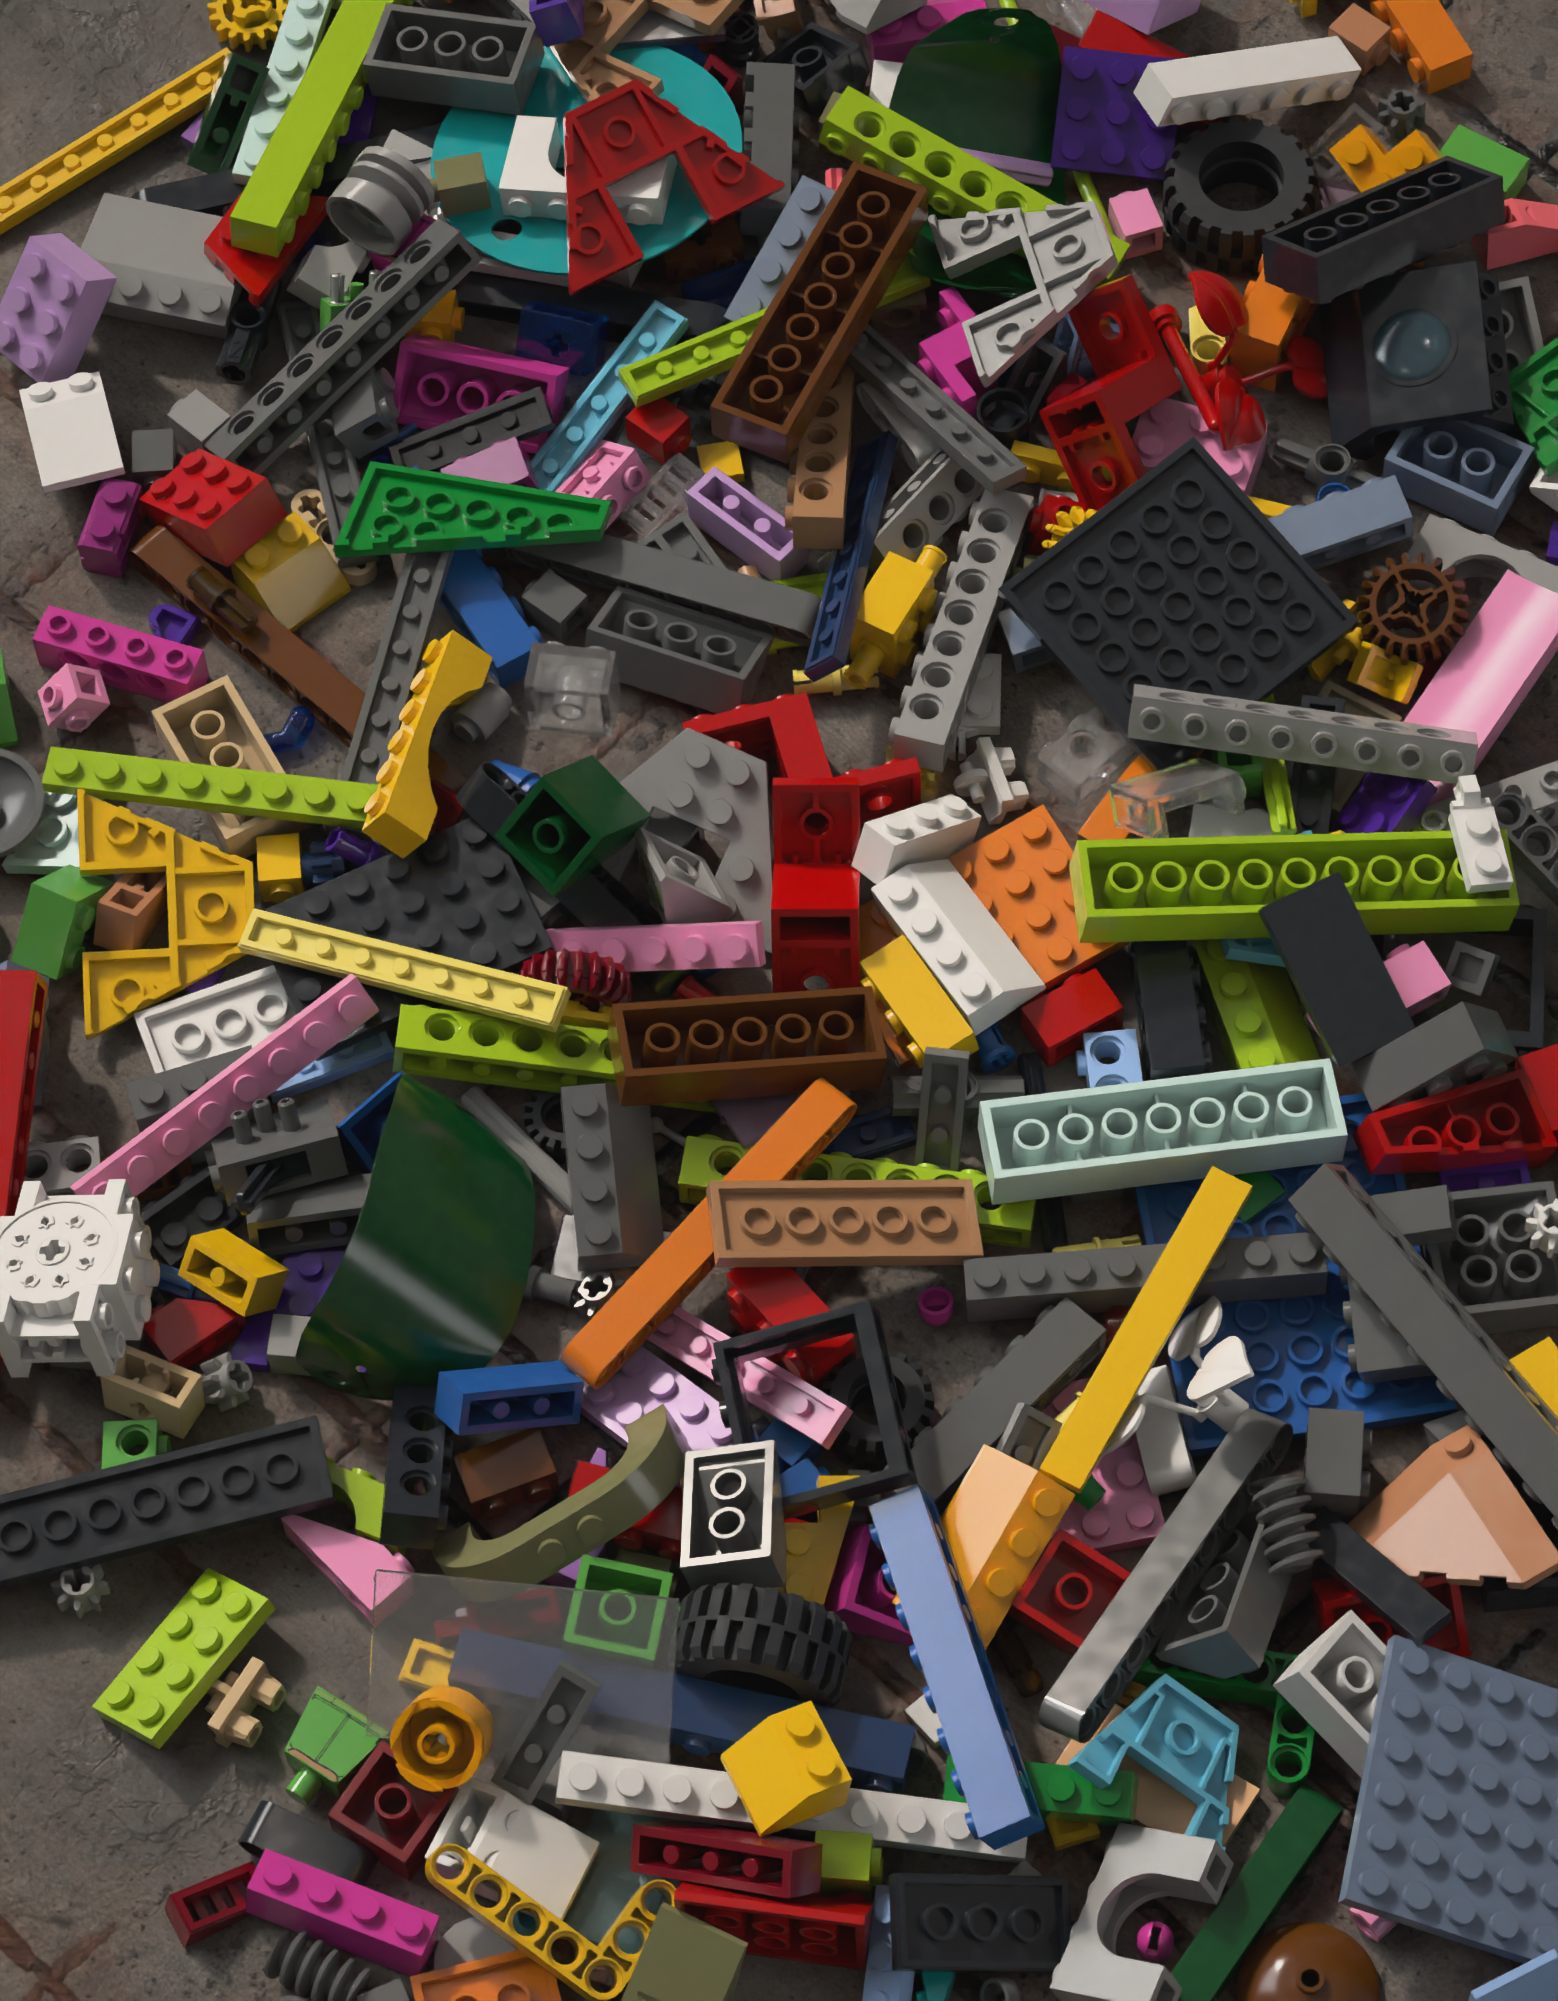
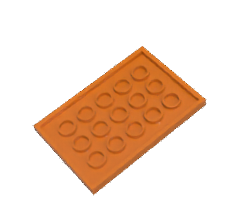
M1043 804L946 858L949 859L1044 982L1046 989L1040 993L1049 990L1070 976L1081 972L1129 945V942L1079 943L1069 870L1073 850ZM874 899L861 906L860 962L898 938L878 911ZM860 965V981H861V980L864 979L865 977H864V974H863V971H862V968H861V965ZM878 1000L875 1003L883 1040L903 1072L916 1064L906 1048L911 1043L903 1032L897 1036L892 1031L883 1016L887 1009Z

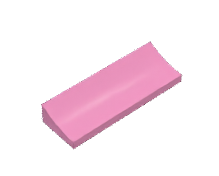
M1508 569L1467 628L1464 637L1460 638L1456 647L1451 651L1403 722L1476 732L1478 749L1474 767L1475 772L1558 650V593L1541 587ZM1429 780L1438 790L1427 806L1455 797L1453 788L1457 784Z

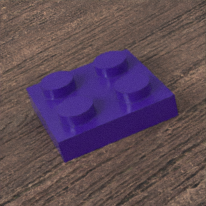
M1368 772L1350 802L1340 811L1338 819L1331 827L1330 832L1342 830L1345 833L1409 832L1438 789L1429 780Z

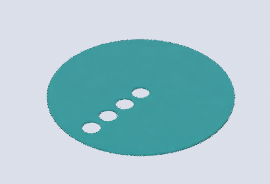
M643 41L618 43L608 54L661 78L664 91L658 98L666 99L679 108L678 112L698 126L703 125L726 141L727 146L735 152L742 153V130L735 106L726 90L703 67L673 50ZM543 46L545 56L522 116L557 118L562 145L556 170L565 169L563 117L565 113L587 102L550 47L546 48V46ZM453 106L445 117L434 142L431 157V178H436L433 161L481 152L492 208L447 216L445 218L452 227L459 229L471 246L501 263L536 273L568 275L566 220L529 216L521 218L513 215H504L499 184L517 115ZM678 163L673 177L663 224L636 225L626 222L644 255L642 261L636 264L657 257L676 247L692 236L709 220ZM437 202L439 208L442 211L441 202ZM512 219L521 224L522 230L520 234L513 239L500 240L492 234L495 224L502 220Z

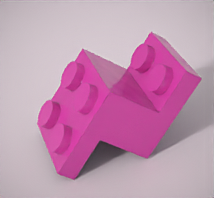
M952 285L939 292L937 318L940 323V332L919 343V361L916 362V367L976 420V400L981 398L987 391L997 388V379L985 388L978 376L962 326V322L976 315Z

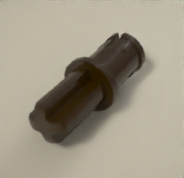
M204 566L196 568L188 576L186 587L209 605L208 609L213 615L220 614L239 632L250 633L253 630V627L258 623V616L236 597V590L233 587L222 584Z

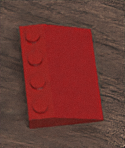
M683 1881L675 1890V1908L747 1942L746 1955L866 1971L874 1902L866 1901V1898L860 1894L844 1892L835 1897L820 1895V1892H815L788 1899Z

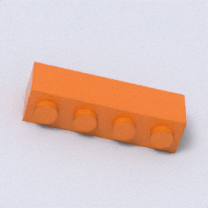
M1367 0L1370 4L1372 15L1391 27L1390 44L1397 54H1402L1407 62L1411 78L1416 83L1420 82L1427 95L1470 78L1473 52L1439 0Z

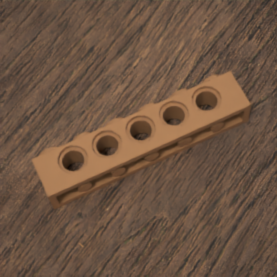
M847 362L843 365L797 446L798 450H795L790 458L789 472L790 475H796V478L788 477L787 502L793 503V505L785 506V531H793V548L843 549L856 385L855 370Z

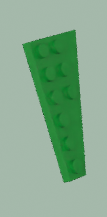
M370 461L334 544L335 558L599 542L602 540L612 514L611 501Z

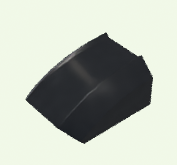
M810 22L760 61L761 63L795 64L794 105L808 114L821 117L833 92L843 94L847 86L863 92L870 72L860 44L813 22Z

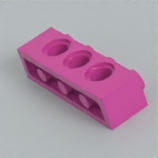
M48 605L32 638L38 662L41 666L59 671L66 663L97 669L100 670L103 682L106 685L167 703L205 686L209 678L207 663L202 649Z

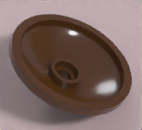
M1318 1922L1290 1923L1275 1928L1262 1936L1250 1948L1247 1956L1244 1958L1237 1980V2001L1380 2000L1378 1975L1365 1949L1342 1930ZM1305 1975H1313L1318 1979L1319 1983L1314 1987H1307L1302 1983L1301 1979Z

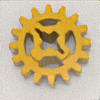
M213 0V3L207 5L211 30L217 32L219 42L229 39L231 49L237 48L239 44H244L246 52H250L253 44H258L262 50H265L267 48L266 41L270 39L273 42L276 41L289 0ZM226 15H229L230 21L225 17Z

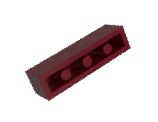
M661 1818L633 1824L630 1871L790 1899L820 1892L823 1844L771 1835L760 1838L758 1833Z

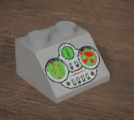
M639 827L635 832L641 881L650 896L649 903L659 913L663 921L662 924L720 922L731 907L705 859Z

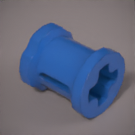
M998 1021L975 1036L979 1050L976 1051L980 1058L979 1067L984 1074H992L1003 1070L1015 1060L1017 1055L1015 1049L1012 1046H1008L1002 1037Z

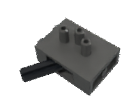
M262 1098L252 1104L255 1119L249 1120L248 1114L244 1110H237L231 1114L230 1120L232 1125H229L211 1139V1147L204 1148L215 1192L224 1190L228 1206L232 1205L233 1208L239 1209L241 1215L251 1214L264 1196L348 1174L328 1099L296 1108L294 1099L283 1098L277 1104L279 1112L273 1114L269 1100Z

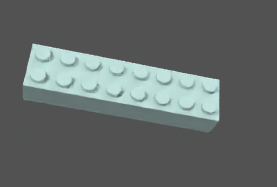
M1330 1058L980 1101L977 1127L992 1205L1206 1178L1212 1166L1230 1175L1338 1162L1343 1161L1348 1136Z

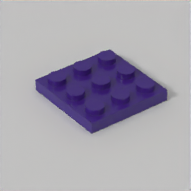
M1064 46L1050 168L1164 181L1167 162L1171 160V154L1175 148L1177 124L1157 127L1133 92L1148 63L1175 60V58Z

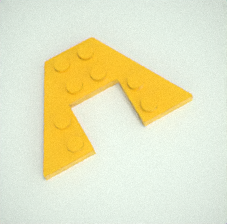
M77 789L79 868L81 876L166 872L169 948L82 952L86 1040H91L134 1016V1013L152 1007L247 955L242 953L237 946L253 908H255L253 862L235 854H226L214 845L204 841L198 842L177 833L176 829L148 817L142 818L131 813L130 809L123 806L116 807L86 794V791L83 789Z

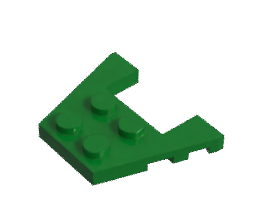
M1558 337L1509 372L1513 418L1527 444L1535 447L1534 456L1543 473L1548 478L1558 471V432L1556 431L1558 428Z

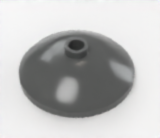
M1 748L0 858L19 849L33 836L42 821L46 804L42 782L34 767L23 757Z

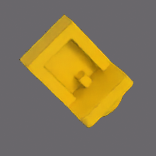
M1362 641L1347 681L1380 697L1408 704L1418 685L1423 666L1410 660L1406 666L1401 665L1399 656L1394 654L1391 659H1387L1384 656V649Z

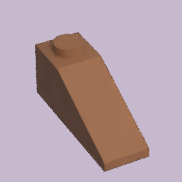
M166 872L124 874L98 901L93 944L110 951L140 950L151 938L168 908Z

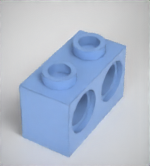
M1136 1029L1083 1033V1050L1075 1051L1077 1075L1078 1077L1086 1076L1087 1088L1143 1081ZM1110 1057L1117 1062L1107 1065L1100 1063L1098 1060Z

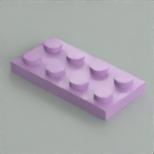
M643 1346L628 1359L604 1386L595 1390L587 1384L583 1388L580 1413L626 1448L628 1446V1437L625 1427L662 1404L665 1405L686 1436L690 1451L734 1444L731 1428L726 1429L722 1422L719 1402ZM753 1428L755 1439L757 1441L759 1440V1437L757 1435L755 1428ZM680 1480L676 1485L677 1487H680Z

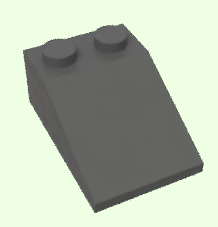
M775 1440L685 1452L680 1568L692 1591L708 1584L716 1586L718 1583H730L731 1585L745 1583L753 1584L754 1587L766 1588V1586L771 1588L785 1586L786 1538L777 1444Z

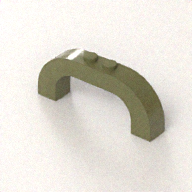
M660 1405L625 1427L628 1437L627 1449L619 1462L609 1472L516 1530L496 1539L482 1540L471 1523L467 1522L436 1541L434 1550H432L433 1557L458 1593L463 1598L475 1602L494 1601L515 1595L538 1584L582 1557V1554H588L621 1534L654 1510L681 1479L685 1471V1452L690 1451L686 1436L665 1405Z

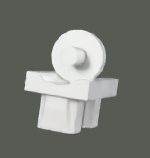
M980 737L976 741V751L960 765L962 774L954 780L953 785L958 795L971 796L973 803H981L989 825L1000 824L1007 812L1023 809L1029 799V792L1025 782H1007L1005 776L1011 775L1016 767V759L1011 747H994L990 737Z

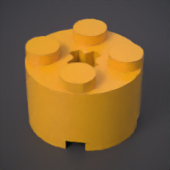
M434 1686L416 1697L400 1714L393 1725L390 1735V1747L397 1762L396 1767L409 1783L426 1791L435 1792L458 1787L466 1783L487 1759L493 1745L494 1718L482 1702L471 1693L457 1687ZM440 1733L446 1737V1745L438 1741Z

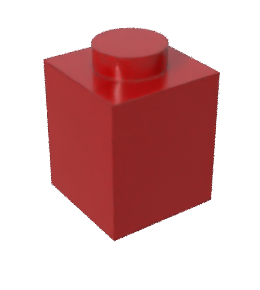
M664 398L657 399L638 408L635 407L625 417L627 440L664 466L675 455H682L690 445V416Z

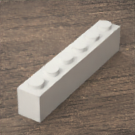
M1333 36L1148 63L1133 93L1155 125L1162 127L1207 119L1214 120L1233 115H1246L1259 111L1278 110L1298 105H1310L1324 101H1338L1350 94L1362 69L1340 38Z

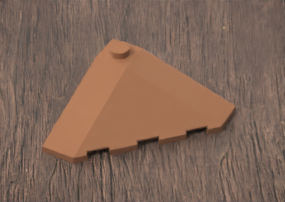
M1469 1424L1426 1449L1347 1524L1415 1582L1423 1581V1573L1446 1574L1448 1584L1482 1586L1484 1582L1483 1577L1507 1578L1506 1583L1509 1588L1527 1589L1558 1571V1551L1490 1449Z

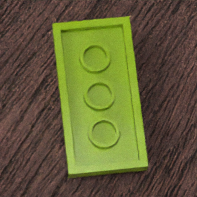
M207 1568L92 1705L93 1709L101 1718L160 1749L276 1608L268 1598Z

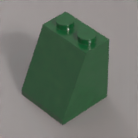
M590 755L543 775L494 836L555 897L624 848L635 836V832L639 827H642L651 815L593 755Z

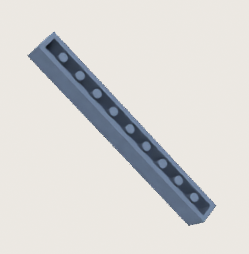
M1395 475L1386 478H1372L1361 487L1346 492L1335 491L1326 495L1320 501L1306 506L1294 505L1286 509L1282 514L1268 518L1313 570L1414 536L1413 516ZM1009 606L1005 610L997 612L1000 630L1016 673L1055 660Z

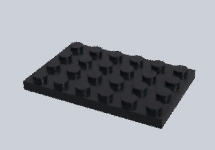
M472 817L428 836L424 843L403 859L392 852L263 910L509 973L519 971L523 966V961L532 959L534 954L545 955L546 950L554 951L552 943L508 851ZM272 960L296 1015L343 980V978ZM361 983L380 1011L317 1058L316 1061H320L397 1026L401 1004L413 1006L426 1005L431 1008H437L444 1004Z

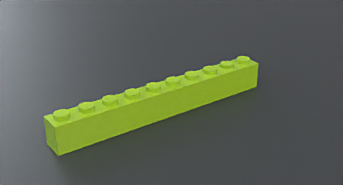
M343 0L230 215L231 246L278 257L285 242L290 243L292 241L296 221L299 215H305L312 189L319 188L326 162L331 163L333 161L339 137L347 134L350 116L353 110H359L362 104L364 88L368 84L363 62L386 3L412 6L414 0Z

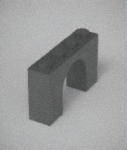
M1447 1185L1370 1196L1413 1247L1458 1240L1454 1202ZM1339 1266L1342 1285L1349 1286L1350 1301H1343V1313L1346 1327L1353 1328L1355 1344L1348 1345V1359L1351 1371H1358L1364 1384L1435 1375L1428 1366L1424 1367L1413 1359L1407 1350L1410 1344L1400 1332L1395 1333L1382 1322L1379 1317L1381 1310L1378 1309L1372 1299H1365L1354 1289L1351 1284L1352 1275L1344 1266Z

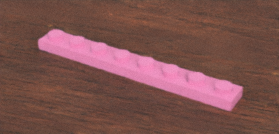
M353 974L348 975L71 1185L70 1188L76 1195H105L109 1179H126L132 1196L136 1197L232 1124L230 1116L233 1112L237 1110L248 1112L253 1108L252 1104L256 1100L265 1099L380 1010L359 980Z

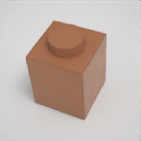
M1355 3L1328 28V37L1338 36L1362 69L1360 72L1362 76H1365L1375 65H1382L1390 54L1391 27Z

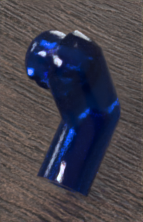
M296 706L290 711L281 731L263 734L274 754L301 748L314 727L315 717L307 707Z

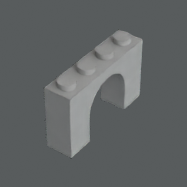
M1429 514L1408 552L1411 563H1417V557L1421 552L1426 553L1427 565L1429 566L1436 557L1443 560L1441 572L1451 566L1456 569L1457 575L1454 580H1462L1469 577H1486L1500 582L1509 569L1541 587L1558 593V566L1538 559L1529 551L1516 550L1504 545L1490 535H1480L1463 528L1457 522L1448 518L1442 519ZM1408 581L1417 590H1425L1430 587L1434 590L1438 589L1435 585L1425 581ZM1395 587L1387 593L1385 613H1388L1387 609L1396 604L1399 598ZM1405 595L1407 611H1410L1412 616L1416 615L1419 622L1422 623L1420 606L1417 608V604L1411 603L1408 596Z
M1119 1822L1113 1838L1105 1848L1104 1860L1096 1879L1088 1888L1087 1900L1080 1917L1072 1926L1070 1940L1061 1962L1057 1964L1053 1971L1050 1989L1060 2001H1178L1183 1988L1164 1965L1117 1956V1935L1125 1919L1137 1907L1155 1898L1172 1896L1217 1905L1234 1865L1219 1843L1212 1839Z

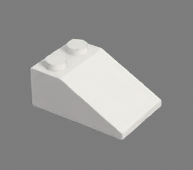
M99 371L76 373L68 379L51 383L38 382L29 388L19 390L44 493L125 474Z

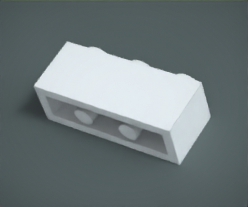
M949 794L865 822L851 866L877 885L907 864L944 860L973 844L982 816L967 806L963 799Z

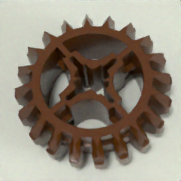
M1404 552L1401 557L1403 564L1396 566L1392 558H1387L1385 560L1387 572L1384 573L1377 567L1372 569V576L1377 581L1376 583L1363 581L1362 589L1368 595L1357 597V606L1364 610L1358 612L1356 618L1359 620V623L1367 624L1361 629L1364 639L1373 638L1371 644L1382 649L1386 646L1384 656L1390 660L1394 654L1400 653L1401 665L1406 666L1410 660V655H1416L1418 664L1423 666L1426 663L1425 654L1431 652L1433 658L1439 661L1442 659L1439 647L1443 645L1450 651L1456 647L1451 635L1458 638L1464 637L1466 633L1465 628L1459 623L1470 622L1471 614L1463 608L1471 605V599L1469 595L1461 594L1466 589V583L1463 579L1454 580L1457 572L1453 566L1441 572L1443 567V560L1436 557L1429 566L1427 565L1426 553H1419L1417 563H1411L1409 554ZM1408 581H1425L1435 585L1438 589L1434 590L1430 587L1425 590H1417ZM1395 587L1399 597L1396 604L1387 609V614L1379 617L1382 600ZM1405 595L1408 596L1411 603L1417 604V608L1420 606L1422 623L1419 622L1416 615L1412 616L1410 611H1407ZM1448 601L1449 606L1445 619L1436 630L1432 631L1429 624L1430 616L1440 609V604ZM1393 628L1397 631L1402 628H1410L1418 634L1419 638L1400 637L1389 630Z

